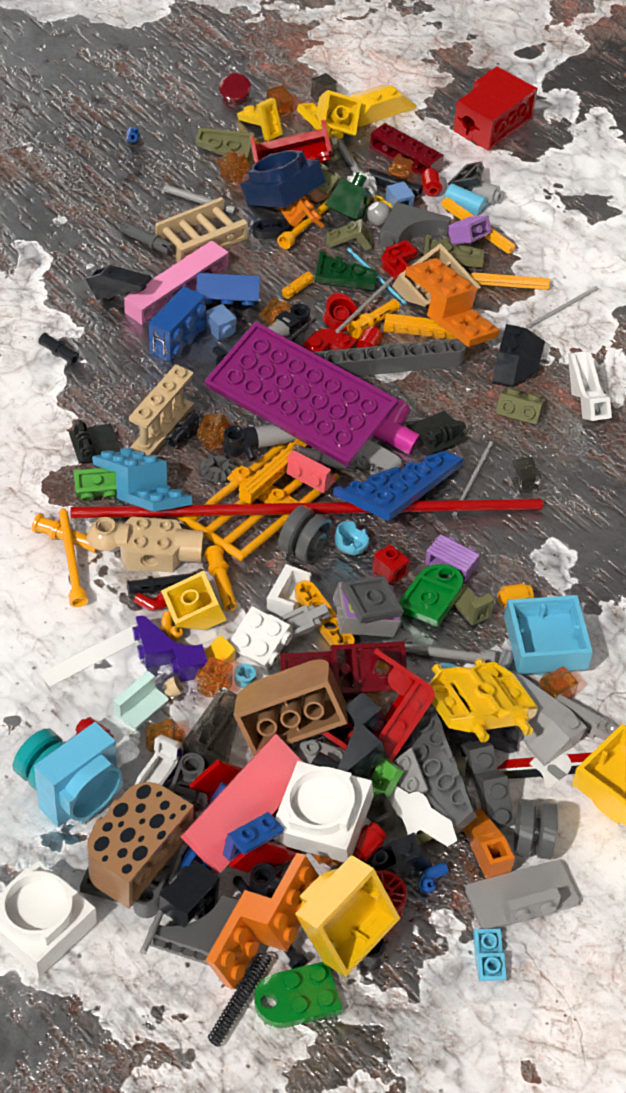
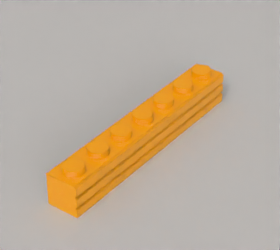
M386 313L385 332L457 339L432 319Z
M298 439L290 442L286 449H282L279 455L274 456L271 462L266 463L264 468L258 470L253 477H250L245 484L240 486L239 498L251 504L287 472L288 455L292 452L294 445L306 448L308 445Z

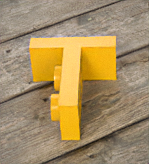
M269 98L257 104V108L253 105L243 108L244 110L237 113L238 120L261 126L263 137L266 141H270L283 134L274 98Z

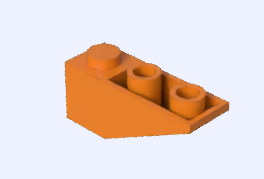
M481 808L476 809L477 817L464 827L463 831L485 878L488 879L511 872L515 857L505 836Z

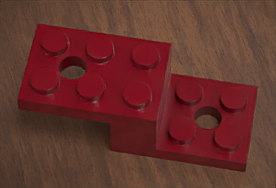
M405 641L331 645L329 651L280 654V670L284 671L312 660H326L345 700H353L362 692L364 694L396 692L388 683L389 673L394 666L373 652L377 648L407 669ZM379 661L385 662L388 665V672L384 674L378 673L375 669V664Z

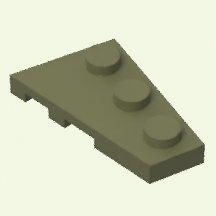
M199 127L195 144L203 149L248 165L252 150L250 137H254V133Z
M426 234L424 255L441 243L460 265L470 268H483L484 250L463 244L454 246L449 243V240L442 239L440 242L433 240L432 235Z

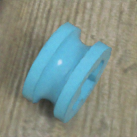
M241 664L236 667L234 682L238 687L244 688L256 681V670L253 666Z

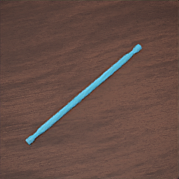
M350 247L347 248V251L363 266L371 268ZM377 274L376 279L384 284L385 281ZM389 285L386 287L403 305L407 304Z

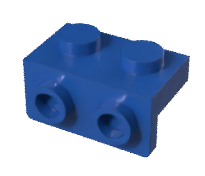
M266 812L228 833L223 855L228 861H231L241 853L247 854L283 834L284 827L269 812Z

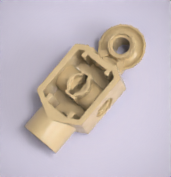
M102 517L89 527L86 534L89 545L97 550L108 551L120 547L122 563L127 570L173 573L182 562L202 563L204 531L182 529L177 520L130 517L124 524L116 523L109 517Z

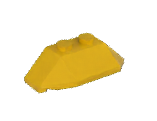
M379 85L351 94L352 98L362 100L357 128L416 109V104L393 85Z

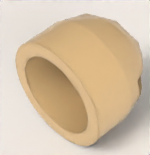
M173 676L165 681L163 689L167 696L177 697L184 693L183 685L177 676Z

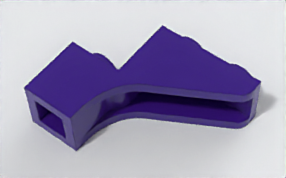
M136 616V626L132 627L134 641L139 640V645L137 646L139 660H144L145 668L171 664L172 673H177L181 682L208 677V662L203 644H178L171 640L146 616Z

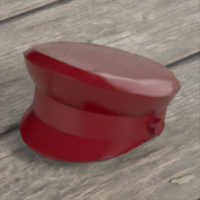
M232 73L221 80L219 91L225 103L240 105L249 98L251 83L244 75Z

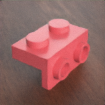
M295 450L288 455V475L322 493H325L335 482L336 477L331 475V469Z

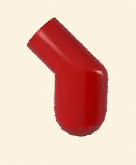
M139 592L134 598V603L148 611H157L167 607L162 592L152 599Z

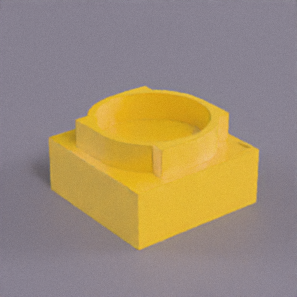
M622 723L576 768L572 785L589 797L603 814L618 825L623 823L625 826L626 725Z
M352 855L339 869L327 871L319 876L300 895L302 900L301 907L295 913L322 961L345 978L400 920L374 868Z

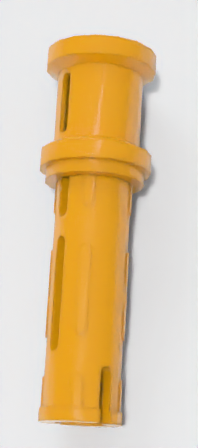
M391 299L373 312L360 315L359 319L351 321L347 325L349 334L356 339L360 338L365 329L371 326L375 327V324L385 319L386 313L393 314L399 311V302L396 299Z
M38 513L32 524V532H41L48 535L52 540H63L60 520L53 521L44 517V514ZM71 529L75 546L95 554L97 553V549L90 546L87 542L86 534Z
M213 545L206 548L203 555L208 560L209 574L215 579L223 610L229 611V605L230 611H233L238 607V603L236 602L227 574L229 565L224 560L223 547Z

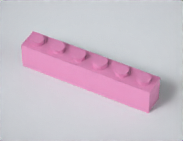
M213 241L201 246L180 262L157 275L147 284V288L138 293L134 291L124 298L125 314L141 325L145 324L183 286L194 291L197 286V273L219 274L228 268L229 252Z

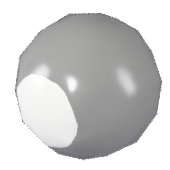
M375 202L368 207L367 218L373 225L383 226L391 209L384 202Z

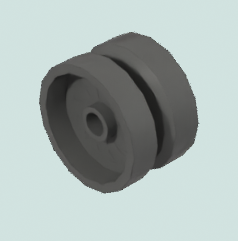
M299 505L289 515L282 527L278 539V548L289 555L295 554L298 560L306 564H311L319 557L329 540L332 531L331 519L322 514L315 515L312 509L305 505Z
M519 799L514 827V856L528 857L532 852L534 844L537 858L552 859L558 831V809L556 802L543 801L539 806L536 817L534 801Z

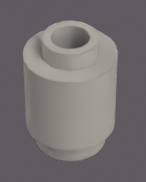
M481 181L480 185L473 186L472 192L486 197L487 203L492 205L499 202L502 196L499 186Z

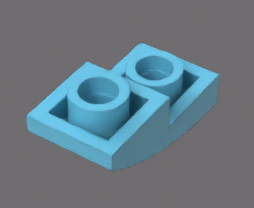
M474 929L473 942L478 981H506L501 929Z

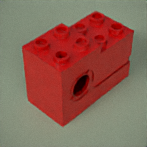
M496 66L477 79L473 84V90L457 101L454 132L470 141L476 142L478 146L489 151L533 119L538 88Z

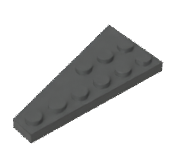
M431 703L393 761L408 749L413 748L429 789L424 795L437 812L452 821L454 830L459 833L477 817L439 713Z

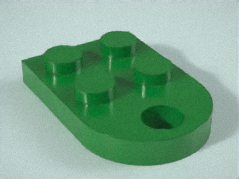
M435 564L426 567L418 574L399 600L404 610L403 614L438 627L463 591V577L458 569L447 564ZM444 574L450 575L449 578H441L440 576Z
M324 962L268 975L262 979L255 990L254 1007L256 1013L263 1022L272 1027L288 1028L342 1014L343 1009L329 966ZM271 998L276 1002V1005L273 1008H265L261 1005V1001Z

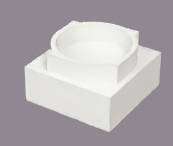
M297 761L275 817L284 827L283 834L274 838V842L345 862L354 852L374 796L372 781L352 776L351 773L342 770L319 767Z
M39 860L30 868L27 867L0 894V945L38 978L97 924L96 908Z

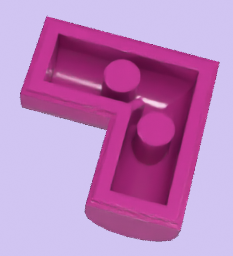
M398 399V406L374 436L410 454L418 442L420 434L403 426L410 414V407L406 402Z

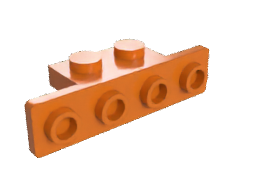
M307 195L286 208H279L293 227H296L306 215L321 228L325 226L321 220L322 215L314 209L315 206L307 199Z

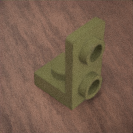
M360 219L328 232L326 245L328 248L355 238L356 242L359 245L361 244L366 251L372 248L373 235L363 220Z
M463 583V591L454 605L466 620L474 626L491 617L495 599L490 593L477 597Z

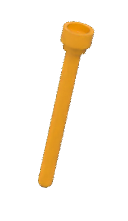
M326 201L316 209L321 215L329 209L325 205ZM307 217L292 231L283 232L277 239L280 247L289 249L293 246L295 238L310 226L313 221Z
M62 508L59 510V518L72 587L68 594L69 603L72 607H82L88 603V596L80 583L68 511Z

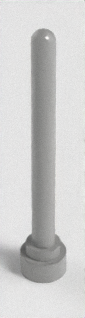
M405 643L406 653L475 662L478 658L480 660L483 658L486 663L495 661L496 650L486 649V651L476 653Z

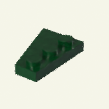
M320 250L315 283L375 290L376 270L357 263L348 264L343 262V258L336 256L334 259L326 256L327 252Z

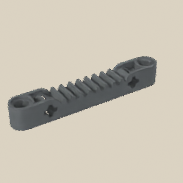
M188 753L182 756L170 791L193 804L194 808L200 792L190 789L189 784L205 771V761L201 755ZM180 849L133 904V909L137 916L148 919L157 914L159 910V893L169 883ZM145 898L151 899V900L148 901V902H143V901H141L142 899H145Z

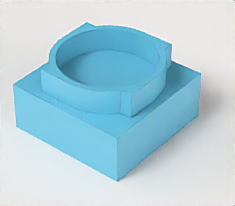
M577 595L511 599L507 601L504 619L516 670L519 674L532 673L539 676L569 675L571 670H585L589 668L593 651Z
M96 722L34 765L39 809L58 828L71 818L79 821L81 824L85 823L101 811L112 800L117 791L123 787V774L117 767L116 742Z

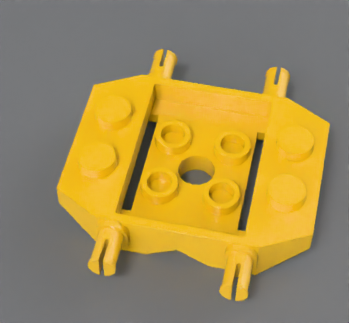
M478 658L475 661V666L472 668H442L441 664H435L432 667L435 676L428 683L434 689L432 704L448 728L473 732L482 743L489 740L490 736L485 731L489 729L517 725L525 736L533 733L534 729L528 721L536 716L538 707L516 676L497 662L486 663L483 658L481 660ZM452 684H454L458 689V694L451 686ZM459 696L465 699V701L469 705L470 712L468 711V709L466 708V706L464 705Z

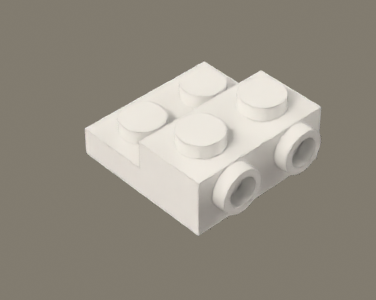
M252 606L229 643L235 648L237 654L269 671L271 666L277 664L280 658V651L284 645L287 646L293 637V629L284 621L271 614L267 615Z

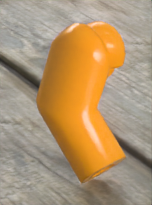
M170 611L163 612L160 630L171 640H180L183 635L182 628L177 629L178 627L173 626V618Z

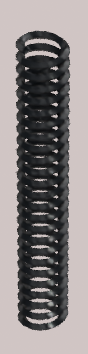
M257 954L253 964H251L247 974L242 979L243 981L238 985L230 1002L227 1003L223 1013H221L219 1020L216 1021L217 1023L214 1024L212 1031L208 1034V1040L214 1046H221L220 1043H223L222 1039H225L227 1032H230L231 1025H234L233 1021H236L238 1014L243 1010L242 1007H245L251 993L256 989L255 986L260 982L259 979H262L264 972L268 969V965L272 962V958L268 954Z

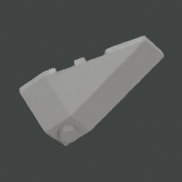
M514 670L512 673L538 707L536 716L528 721L534 729L533 733L529 736L528 734L527 736L524 735V742L532 754L545 766L579 743L587 727L568 707Z

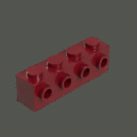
M386 123L371 132L370 148L419 176H422V173L429 168L435 169L438 173L442 171L444 155Z

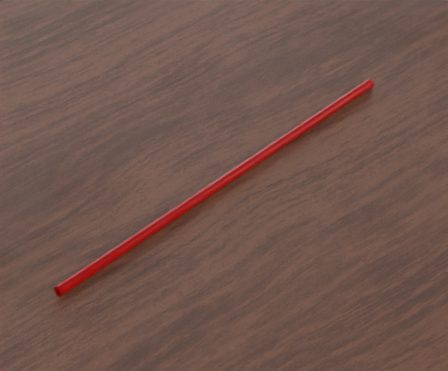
M542 499L415 501L402 512L542 510L543 502ZM349 502L188 505L154 512L139 506L70 507L71 518L291 514L299 505H305L312 509L315 514L370 512L364 511Z

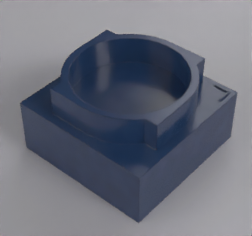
M288 150L269 154L256 162L252 169L248 171L250 178L240 183L247 205L286 208L326 181L319 160H306L304 151Z

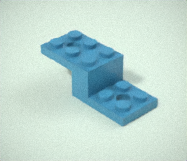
M121 448L120 452L102 451L101 455L93 456V465L116 472L117 499L153 512L192 505L191 495L183 493V490L170 489V486L167 485L166 461L158 459L157 455H145V452L134 451L133 448Z

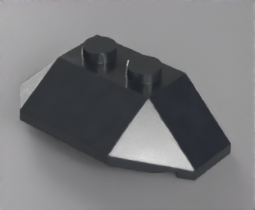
M506 324L492 384L515 387L519 382L536 374L539 369L545 341L527 328Z

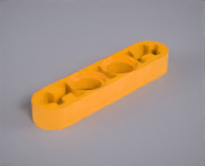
M306 580L297 583L294 597L301 607L304 605H327L331 616L320 621L322 625L317 627V629L330 646L346 642L347 644H354L352 634L339 633L336 612L312 582ZM332 622L337 628L328 629L324 624Z

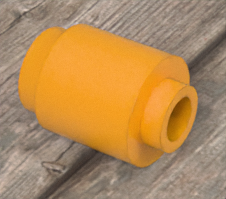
M521 583L502 586L497 593L499 604L506 609L508 600L534 598L531 585Z

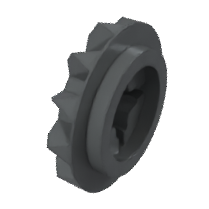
M219 452L216 456L209 454L208 458H203L200 465L201 474L212 482L227 481V477L236 468L234 459H229L228 455L221 456ZM214 464L222 466V470L218 467H214Z

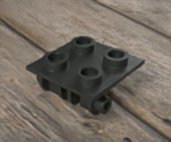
M445 410L409 425L412 431L420 434L419 439L432 454L468 440V437L463 432L466 429L464 421L457 420L454 422Z
M77 420L74 423L73 431H68L79 464L93 461V456L101 455L102 451L120 452L111 423L87 428L85 422Z

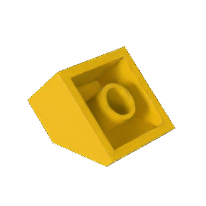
M330 90L325 91L319 97L316 114L320 126H322L321 120H325L331 130L356 136L362 100Z
M204 571L161 590L176 627L207 630L227 620Z

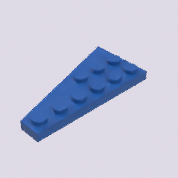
M442 451L424 457V461L416 464L412 461L406 463L405 468L399 469L394 467L370 475L369 480L363 482L355 480L350 482V486L345 488L341 486L334 487L333 496L349 502L364 511L375 514L381 519L390 521L459 469L463 464V458L450 452Z

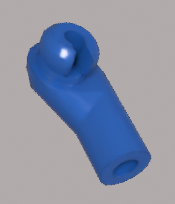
M137 127L127 129L126 142L128 144H133L140 136Z
M445 862L422 870L418 885L423 893L428 894L434 891L436 879L449 874Z

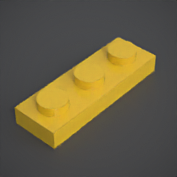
M314 103L298 104L297 111L314 129H323L316 115L318 107ZM331 130L332 135L337 136L338 139L343 138L344 133Z

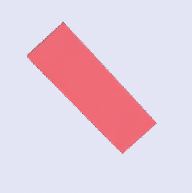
M277 734L267 741L180 836L216 875L221 873L231 862L223 855L227 834L266 812L272 815L281 805L297 761L303 762Z

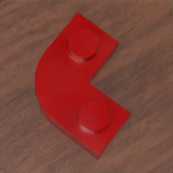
M407 240L391 245L385 249L381 258V266L396 280L406 270V267L409 266L406 261L417 257L418 251Z
M325 328L315 331L301 346L311 352L327 351L328 349H351L356 347L358 339L341 331L336 333V329Z

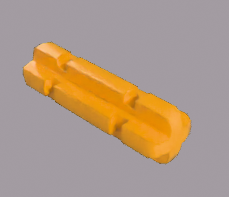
M305 272L282 289V296L290 299L294 294H297L307 285L311 284L314 281V275L310 272Z

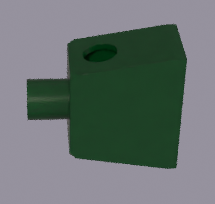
M356 172L352 182L341 179L325 205L356 221L364 220L371 192L362 188L367 177Z

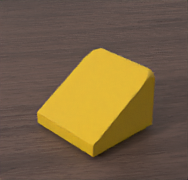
M222 635L217 637L205 650L207 662L216 672L235 660V648Z

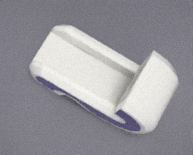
M165 735L157 736L154 743L155 754L138 776L135 785L143 782H153L165 787L167 782L173 779L179 761L183 756L182 743Z

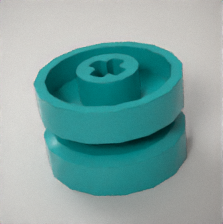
M50 728L37 731L19 748L12 764L13 771L23 780L28 781L29 785L37 791L34 765L66 742H63L62 738Z

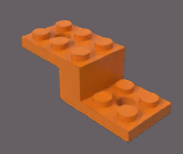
M437 258L406 267L405 275L432 294L427 316L467 347L498 337L500 330L476 311L472 310L477 288L468 280L458 275L456 271L450 269Z
M296 853L272 898L244 890L205 960L226 987L235 990L238 982L244 977L249 962L256 955L260 943L287 952L291 943L295 941L301 926L295 915L301 907L302 900L300 895L319 877L306 855Z

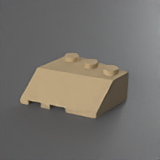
M441 243L413 264L437 258L450 269L456 271L458 275L468 280L477 290L481 288ZM405 271L402 272L392 287L405 301L424 307L429 306L432 294L405 275Z

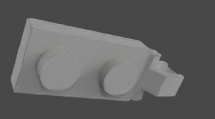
M326 604L316 608L313 605H304L278 617V619L291 626L293 629L292 639L322 625L320 621L330 617L331 613Z
M560 694L556 698L587 727L584 735L591 739L597 737L606 740L618 728L594 712L587 710Z

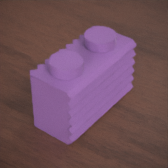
M488 215L467 217L449 225V237L453 245L472 243L491 234Z
M440 534L428 548L425 564L429 566L435 564L453 566L459 570L463 577V583H465L477 569L480 554L471 547H465L457 543L454 538Z

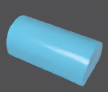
M450 184L444 199L449 197L464 209L477 216L487 205L486 197L455 184Z

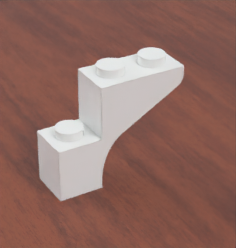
M591 352L568 353L571 394L581 397L582 418L590 421L612 418L610 397L606 396L600 387Z

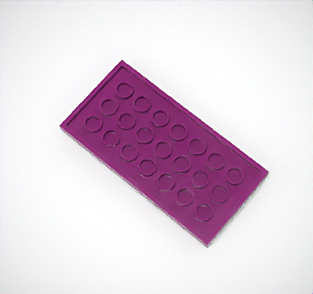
M256 321L204 381L207 388L346 467L352 464L399 404L397 398Z

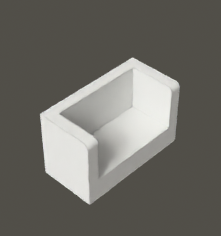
M286 564L267 597L266 612L281 617L300 608V604L294 597L296 585L304 580L311 582L312 574Z

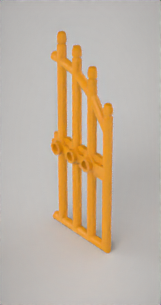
M289 443L275 445L248 468L242 465L236 467L227 477L231 482L203 505L221 502L236 488H240L242 484H245L250 477H253L258 470L270 462L274 456H277L282 449H286ZM333 473L331 475L336 477V482L339 478V475L337 473ZM294 479L282 490L271 485L257 499L263 503H311L322 492L314 488L298 502L289 495L299 488L303 482ZM240 499V500H238L235 504H249V503H247V502L243 501L242 499ZM290 514L282 515L242 550L233 546L232 543L265 515H251L224 539L214 532L234 515L219 516L207 527L197 522L202 516H178L177 519L193 530L204 531L206 539L215 545L222 546L224 551L242 562L280 530Z

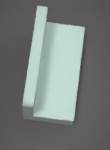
M147 671L113 700L114 715L133 730H137L169 702V699L155 688V676Z

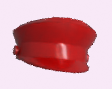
M334 293L326 301L323 320L330 328L337 329L358 307L349 296L343 293ZM357 315L352 321L359 319V316ZM345 326L341 331L347 330V326Z

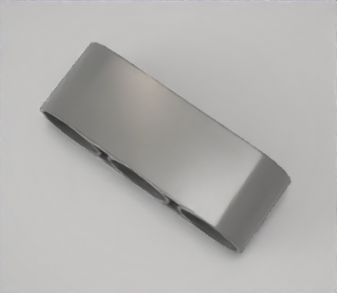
M371 440L355 458L356 466L371 475L394 467L399 469L403 467V463L397 455Z

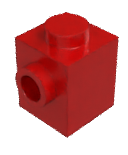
M389 544L374 554L372 571L379 576H385L387 582L393 586L408 575L410 559Z

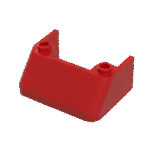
M321 120L323 129L264 143H258L254 137H250L254 161L256 163L269 154L298 150L304 151L306 160H319L320 163L329 162L334 157L331 129L325 120Z
M376 648L373 653L394 666L389 673L388 683L394 691L399 693V696L384 716L387 723L379 732L374 733L383 743L387 754L385 758L393 761L432 703L434 689L423 679ZM329 730L321 734L346 750L353 731L348 734L345 740Z
M218 759L193 780L189 787L192 790L206 794L208 803L220 783L223 781L229 784L243 768ZM278 807V809L272 814V816H273L274 818H275L276 815H277V812H278V810H279V807ZM274 839L247 854H239L229 865L233 869L250 873L251 868L264 862L276 867L293 860L296 853H301L302 851L275 843Z

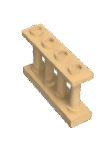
M221 197L156 223L155 234L161 236L162 239L168 237L176 246V261L180 262L210 241H213L222 248H226L248 239V223L244 219L234 223L224 213V199ZM218 217L226 226L216 229L209 220ZM202 224L209 233L200 236L192 227ZM185 231L193 240L183 243L176 233Z
M174 365L129 416V421L139 426L140 436L130 448H133L134 451H143L145 455H155L165 444L166 437L174 431L175 425L178 422H182L194 410V403L184 399V387L192 379V371L179 365Z

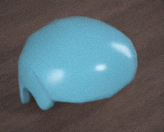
M343 521L338 524L335 533V544L340 551L349 555H359L368 548L370 538L366 534L365 529L359 530L354 521Z

